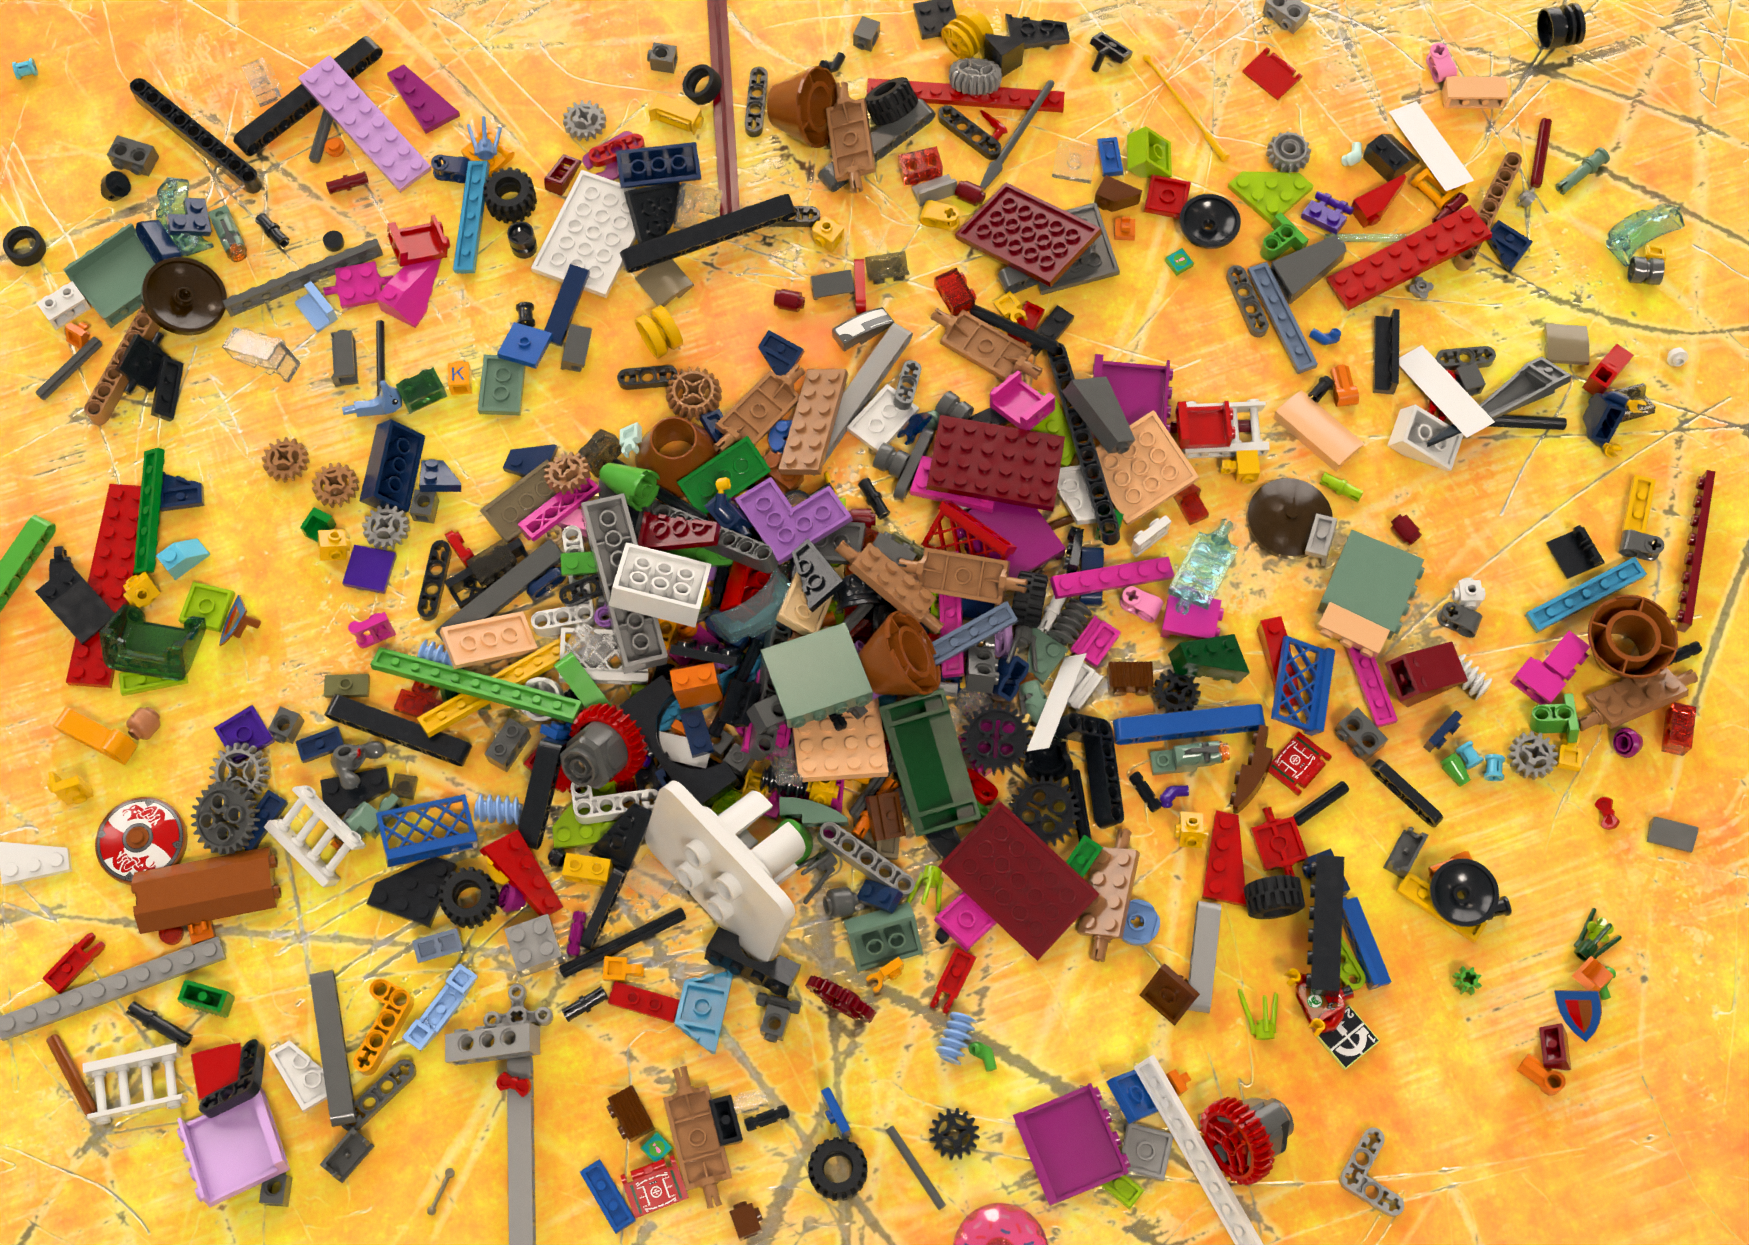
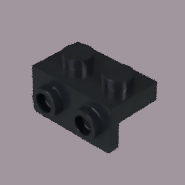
M730 679L718 720L736 728L749 727L751 720L746 712L753 704L758 702L761 695V684L754 681L744 683L736 679Z

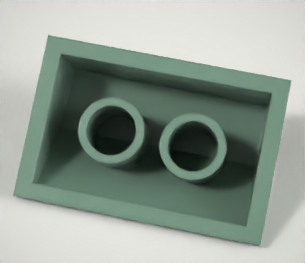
M909 902L897 905L893 914L878 910L843 920L857 972L888 964L897 957L902 960L923 954L915 915Z

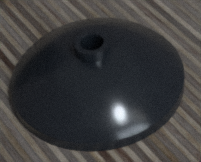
M1202 194L1193 197L1183 206L1179 224L1183 235L1194 245L1206 249H1217L1228 245L1236 238L1240 229L1241 218L1235 205L1228 199L1216 194Z
M1463 858L1448 861L1438 868L1430 882L1429 893L1434 909L1445 921L1460 927L1477 926L1488 920L1497 908L1499 902L1497 881L1493 874L1477 861ZM1457 893H1463L1464 899H1459Z

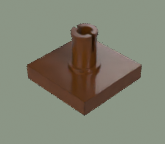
M1164 963L1139 996L1175 1026L1200 993L1189 985L1187 979H1183L1184 976L1178 975Z

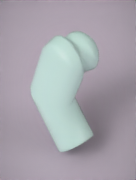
M1352 143V152L1341 158L1343 166H1353L1360 162L1362 143Z

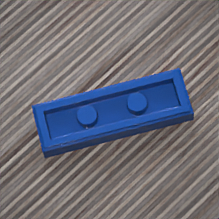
M600 1159L580 1171L581 1176L615 1234L636 1222Z

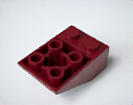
M1452 641L1406 653L1385 662L1398 699L1407 708L1468 682Z

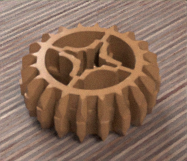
M689 367L688 372H684L681 369L680 376L674 374V380H669V387H666V401L669 402L668 407L673 409L675 415L679 414L681 418L687 416L689 421L696 417V420L699 422L701 415L714 411V408H719V402L722 400V388L719 386V380L715 379L713 373L708 374V370L704 369L700 372V368L697 367L695 371H692ZM708 388L710 390V395L706 400L704 398L705 390ZM681 389H683V398L679 400L677 397L678 393Z

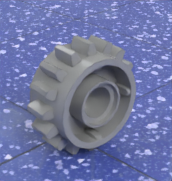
M1280 132L1277 137L1273 136L1271 142L1268 143L1266 156L1269 157L1268 163H1271L1273 168L1280 172H1299V169H1304L1306 163L1309 162L1311 149L1308 148L1309 142H1306L1304 136H1300L1296 132Z

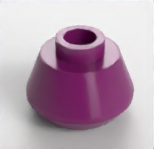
M1621 728L1614 735L1613 746L1619 756L1630 758L1642 749L1643 739L1633 729Z
M507 883L500 891L498 903L503 912H512L524 907L526 901L517 888Z

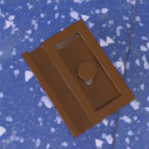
M898 791L865 797L873 842L906 836Z

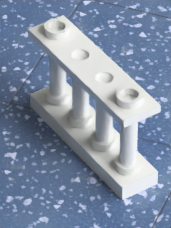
M1250 399L1247 402L1229 403V408H1233L1231 426H1235L1236 432L1235 439H1232L1230 447L1182 449L1183 454L1187 459L1234 457L1236 451L1258 450V456H1266L1270 450L1269 441L1263 442L1260 439L1258 412L1264 410L1266 401ZM1195 401L1186 402L1187 407L1223 405V403L1197 404ZM1250 412L1252 434L1250 442L1239 440L1237 413Z
M307 785L295 786L292 791L299 797L283 819L269 820L264 828L323 888L336 886L341 879L335 871L337 866L350 849H364L366 844L361 840V836L357 832L352 831L316 795V791ZM306 804L314 813L300 832L296 834L291 829L290 824ZM321 819L329 828L315 847L311 849L305 843V839ZM336 834L344 843L330 862L326 864L320 858V854Z
M175 1043L83 1063V1073L94 1079L97 1112L87 1114V1118L97 1125L110 1123L111 1119L164 1107L176 1109L180 1108L181 1104L187 1103L188 1097L183 1094H177L174 1068L176 1058L183 1057L182 1047ZM162 1062L165 1066L168 1097L154 1100L151 1067L153 1063ZM138 1067L141 1069L144 1102L131 1105L127 1072L130 1071L129 1068ZM115 1072L118 1074L121 1107L107 1110L104 1077H106V1073Z

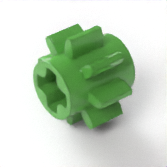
M1462 966L1459 969L1460 974L1455 972L1452 975L1456 979V983L1452 986L1460 990V995L1467 991L1470 995H1473L1475 993L1474 988L1479 989L1482 987L1478 983V979L1482 975H1477L1474 972V967L1466 970ZM1463 979H1470L1471 983L1464 982Z

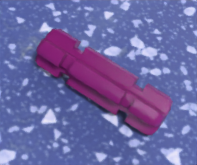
M574 911L572 920L574 923H571L568 939L570 944H567L566 950L567 954L571 956H578L580 951L579 944L583 936V923L586 920V914L582 911Z

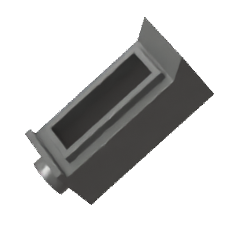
M352 330L332 332L334 374L331 376L335 387L359 384L356 339Z

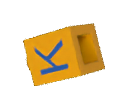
M455 361L454 363H448V387L451 395L472 394V370L469 362Z

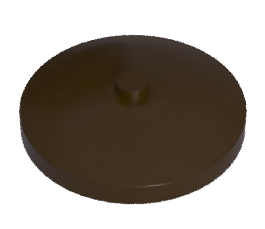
M173 257L158 262L147 272L141 287L143 307L149 317L161 328L178 335H199L211 330L219 323L226 309L223 300L227 299V294L219 276L207 265L191 258Z
M1281 478L1266 483L1256 491L1249 503L1246 521L1251 537L1261 549L1279 558L1300 559L1310 556L1305 554L1316 513L1333 517L1328 500L1315 486L1299 479Z

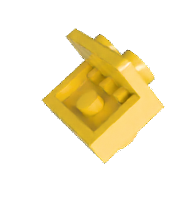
M53 771L48 772L50 780L47 781L49 791L67 805L73 803L80 804L87 801V798L94 796L92 788L78 775L62 780Z

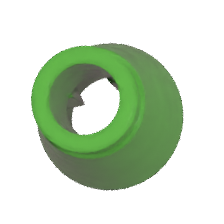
M1455 752L1440 761L1443 766L1442 769L1459 787L1471 780L1461 757L1457 756Z

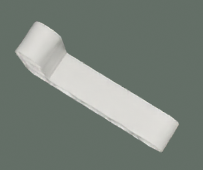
M574 525L567 526L562 532L565 553L585 552L581 530ZM572 536H577V537H578V538H577L576 540H574V541L568 540V539H569L570 537H572ZM568 576L569 584L579 580L574 579L576 576ZM590 583L584 586V591L589 594L592 593ZM580 587L576 588L579 595H581ZM593 599L573 607L566 606L536 612L531 618V624L535 633L540 637L561 634V628H592L596 623L594 620ZM583 614L590 615L587 619H580ZM561 618H569L567 622L559 623ZM542 621L547 622L543 627L537 626Z

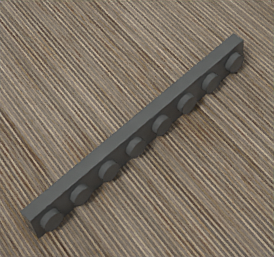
M377 238L368 240L354 248H348L339 254L328 256L317 263L308 264L297 271H291L285 276L271 279L265 284L252 287L243 293L232 295L228 299L223 300V303L230 317H233L304 288V285L310 281L314 284L336 275L335 268L362 264L382 256L383 252Z

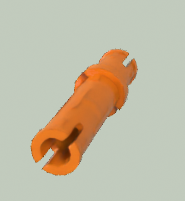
M886 777L876 795L893 792L898 786L897 782L893 784L894 780ZM867 808L861 812V818L853 830H851V834H856L854 837L860 840L864 839L870 828Z

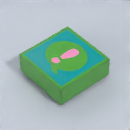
M1183 248L1165 258V262L1176 276L1194 265V262Z
M658 1131L640 1147L653 1162L664 1159L674 1149Z

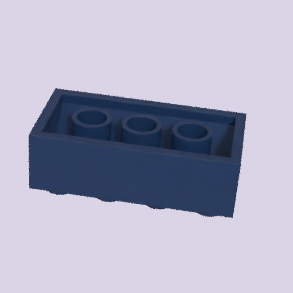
M696 142L616 151L621 189L701 180Z
M391 419L376 426L360 502L376 509L379 505L382 509H385L386 504H389L391 509L397 506L399 511L409 512L425 435Z

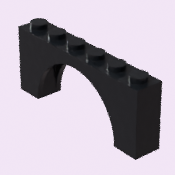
M661 675L619 705V707L623 709V714H630L629 718L632 721L636 720L635 725L637 728L641 727L639 732L645 735L643 740L647 743L645 749L648 751L651 759L656 757L659 761L658 769L663 768L666 775H669L672 781L682 784L702 806L709 807L741 783L726 761L706 769H689L674 763L665 755L660 743V725L666 710L676 700L670 684Z

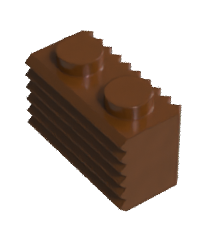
M1151 661L1109 662L1107 666L1108 693H1113L1115 696H1124L1127 693L1146 696L1152 693L1154 687L1153 663Z
M633 1085L607 1098L610 1105L606 1107L612 1119L618 1118L621 1125L617 1129L623 1140L628 1138L631 1143L655 1130Z

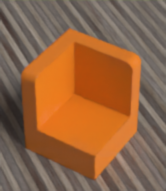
M1590 956L1572 977L1586 990H1599L1600 992L1613 978V974L1598 960Z

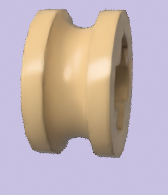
M555 525L544 534L545 540L552 539L557 546L563 542V530L561 527ZM552 532L559 534L556 539L549 537Z

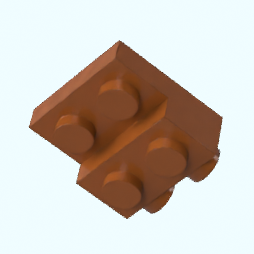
M770 450L763 459L771 469V472L746 489L748 490L753 485H758L772 477L785 495L790 491L798 489L804 482V475L780 474L778 469L783 454L778 451L774 453Z

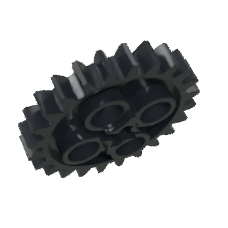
M989 703V710H985L983 706H980L981 713L978 714L976 711H973L974 719L966 718L970 725L962 726V729L967 732L960 734L961 739L966 740L961 743V748H968L963 752L964 756L971 755L968 762L971 764L976 761V770L983 766L984 774L989 769H992L994 776L997 770H1000L1001 774L1004 775L1005 768H1008L1012 773V765L1015 764L1020 768L1019 760H1027L1024 752L1031 753V751H1027V745L1031 741L1027 737L1033 735L1032 730H1026L1030 723H1022L1025 715L1017 717L1018 709L1016 708L1010 712V705L1002 709L1001 703H998L997 709H994L993 705ZM1000 720L997 758H994L993 739H995L996 721ZM984 723H989L993 726L988 732H984L980 728ZM1006 725H1012L1015 730L1012 733H1005L1003 728ZM988 745L991 749L988 753L983 754L979 752V747ZM1009 746L1013 749V752L1010 755H1003L1001 749Z
M1041 776L1040 782H1037L1032 777L1033 784L1031 785L1024 781L1026 788L1017 787L1020 794H1012V798L1016 802L1008 804L1009 807L1014 809L1011 812L1047 845L1052 842L1053 846L1057 847V840L1064 844L1063 836L1066 835L1071 838L1072 835L1069 830H1077L1073 822L1080 821V818L1075 816V814L1080 813L1081 809L1074 807L1079 804V800H1072L1076 795L1075 792L1068 793L1070 788L1068 784L1061 787V779L1055 784L1053 776L1049 778L1048 782L1045 781L1044 776ZM1041 792L1046 795L1042 802L1034 801V796L1037 793ZM1030 802L1041 810L1047 808L1051 815L1061 818L1062 822L1056 821L1047 814H1044L1042 817L1039 810L1027 806V803ZM1061 802L1066 807L1064 811L1056 812L1053 809L1054 805ZM1027 812H1033L1035 819L1031 822H1026L1023 819L1024 815ZM1045 823H1054L1055 829L1051 832L1044 831Z

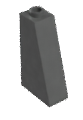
M1336 234L1273 261L1270 269L1287 303H1293L1342 262L1346 253V245Z
M1107 376L1071 380L1064 389L1063 394L1108 454L1127 452L1135 438Z

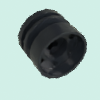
M1578 3L1563 4L1560 7H1547L1539 11L1537 32L1544 49H1555L1563 45H1577L1583 42L1586 33V22L1583 10Z

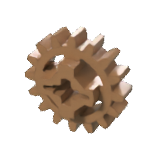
M287 437L284 438V442L276 439L277 444L269 443L271 449H264L266 456L261 458L264 462L262 466L267 471L268 476H273L275 481H279L282 478L284 483L287 482V478L295 481V475L302 477L300 471H307L308 468L305 464L310 463L307 457L309 454L304 449V445L298 443L295 438L290 442Z
M570 452L568 456L562 453L561 458L555 456L554 462H548L550 468L544 469L546 483L550 490L553 489L556 494L561 491L562 495H565L567 491L573 494L575 488L581 490V484L587 485L585 478H591L589 473L591 468L586 458H582L580 453L575 456L573 452Z
M340 462L337 463L336 467L329 463L328 469L322 466L323 472H316L315 475L318 479L312 480L314 485L312 490L318 501L321 500L324 506L329 502L331 508H334L335 504H338L341 508L344 501L350 504L349 498H356L354 491H359L357 485L359 480L355 471L350 470L347 464L342 468Z

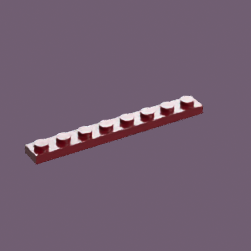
M1706 470L1702 477H1698L1696 482L1698 495L1695 496L1693 501L1695 514L1692 515L1690 520L1692 533L1689 534L1687 539L1689 552L1686 553L1684 558V564L1687 566L1686 571L1683 572L1681 577V583L1684 585L1678 597V603H1681L1680 610L1677 611L1675 616V622L1678 623L1677 631L1686 632L1693 623L1715 479V471Z

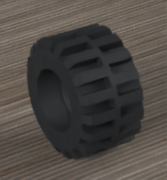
M906 77L888 80L874 88L865 97L867 110L876 125L893 123L909 114L918 104V98Z
M508 167L507 170L502 168L499 169L500 172L498 173L493 172L492 177H488L486 179L487 183H484L483 195L490 215L499 222L503 220L506 224L509 221H512V224L517 220L524 221L526 216L529 218L531 211L535 210V204H537L532 179L528 177L526 172L521 173V170L518 168L513 170L512 167ZM508 192L519 193L513 199L506 200L501 198Z
M1021 570L1017 578L1027 579L1028 584H1018V586L1027 588L1025 593L1017 591L1014 593L1012 610L1018 619L1015 625L1038 628L1043 611L1048 577L1044 574Z
M462 867L459 868L460 872L458 873L454 870L451 872L452 877L449 879L446 876L443 880L445 885L440 886L441 894H438V899L441 902V909L453 924H458L461 928L468 926L469 929H474L476 924L481 927L484 925L483 921L487 920L489 922L491 920L490 915H495L497 912L495 908L499 906L497 887L491 877L481 869L476 871L474 867H469L466 870ZM471 887L481 890V898L475 906L461 908L457 905V899L463 890Z
M1277 875L1255 880L1243 888L1248 916L1251 918L1274 919L1295 914L1305 907L1300 878L1296 876Z
M833 1137V1140L826 1139L823 1144H818L816 1150L811 1153L810 1161L808 1162V1173L810 1182L818 1194L820 1193L824 1198H830L832 1201L840 1199L844 1201L848 1200L847 1198L857 1195V1192L863 1188L867 1179V1160L864 1152L855 1142L852 1143L847 1138L839 1139V1137ZM834 1156L845 1157L852 1165L851 1176L844 1182H832L824 1174L825 1163Z

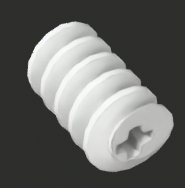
M1463 654L1459 656L1468 682L1463 684L1462 689L1471 688L1468 695L1473 696L1477 694L1475 699L1477 701L1490 688L1493 679L1484 680L1486 673L1483 672L1478 675L1477 672L1480 667L1471 668L1473 661L1464 662L1466 655Z

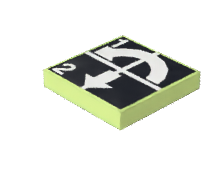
M1350 1005L1346 1007L1344 1018L1335 1031L1321 1033L1316 1037L1344 1071L1380 1042Z

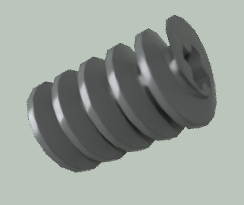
M1070 598L1069 602L1065 605V609L1062 610L1061 616L1057 618V623L1053 625V630L1048 635L1063 646H1067V643L1074 644L1075 640L1072 636L1079 637L1080 634L1077 630H1083L1084 627L1081 623H1087L1088 619L1085 616L1090 617L1092 612L1081 601Z

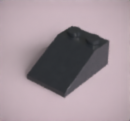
M71 564L35 591L82 645L117 618L116 614Z

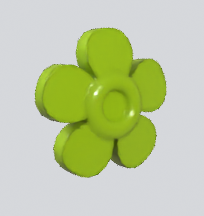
M1604 917L1597 918V924L1593 921L1587 924V929L1591 931L1588 937L1592 941L1606 927L1607 920ZM1613 925L1604 935V937L1600 940L1601 942L1604 943L1609 940V936L1607 934H1611L1614 932Z

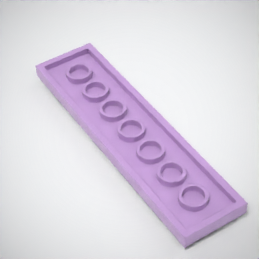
M330 55L298 77L299 82L400 193L432 170L428 162Z

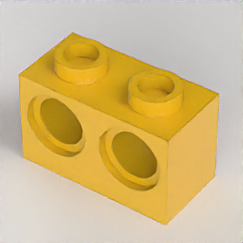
M566 853L562 876L565 882L606 887L614 866L611 859Z

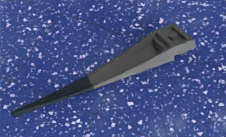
M1541 356L1526 363L1479 406L1492 419H1495L1555 393V389L1571 382V374ZM1452 424L1428 440L1427 447L1462 432Z

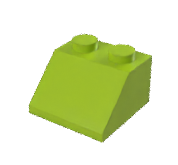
M1147 126L1127 135V167L1129 171L1140 178H1151V175L1172 177L1170 141Z

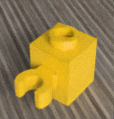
M1258 450L1236 451L1233 461L1222 460V465H1220L1221 474L1235 472L1236 483L1252 484L1257 482L1260 474Z

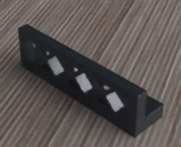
M1393 309L1390 317L1375 316L1373 393L1394 395L1399 384L1400 309Z
M517 538L444 582L457 605L462 609L494 584L493 580L496 582L501 578L495 576L497 569L506 568L508 569L507 572L515 567L513 564L516 558L521 555L526 558L529 555L520 538ZM480 579L489 580L487 587H476ZM463 589L470 590L469 597L463 601L457 596V593Z

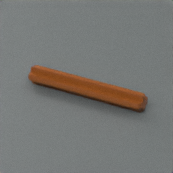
M54 1034L48 1037L46 1042L84 1114L87 1116V1114L97 1112V1106L60 1036Z

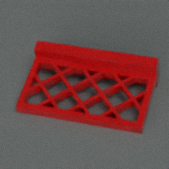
M952 501L941 502L938 507L940 511L921 544L926 548L942 549L944 551H947L946 548L955 546L956 551L961 553L960 544L968 543L971 555L979 556L985 554V557L990 558L989 553L997 552L1001 555L1000 560L1005 561L1017 549L1014 544ZM944 516L950 520L951 528L945 530L942 529L941 525ZM963 528L966 530L968 540L959 542L957 530ZM952 531L954 543L946 545L943 533ZM939 534L941 546L935 548L929 542L934 535ZM980 540L984 551L975 553L973 541Z

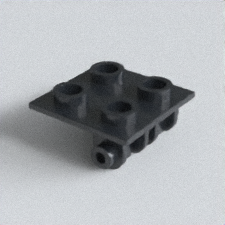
M1581 525L1574 527V531L1546 542L1566 579L1605 564L1585 527Z

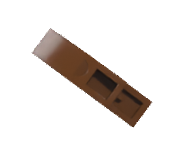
M1259 725L1258 732H1254L1252 745H1255L1254 753L1250 752L1248 764H1242L1241 771H1236L1234 784H1238L1236 792L1232 791L1230 805H1233V813L1238 814L1250 803L1266 779L1273 758V748L1266 747L1269 735L1268 726Z

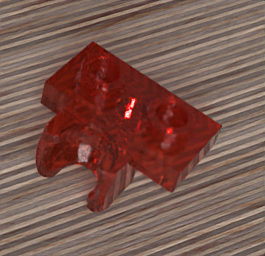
M415 681L411 689L412 692L401 689L393 709L396 712L418 718L443 704V701L436 699L440 687L430 685L428 688H424V683Z

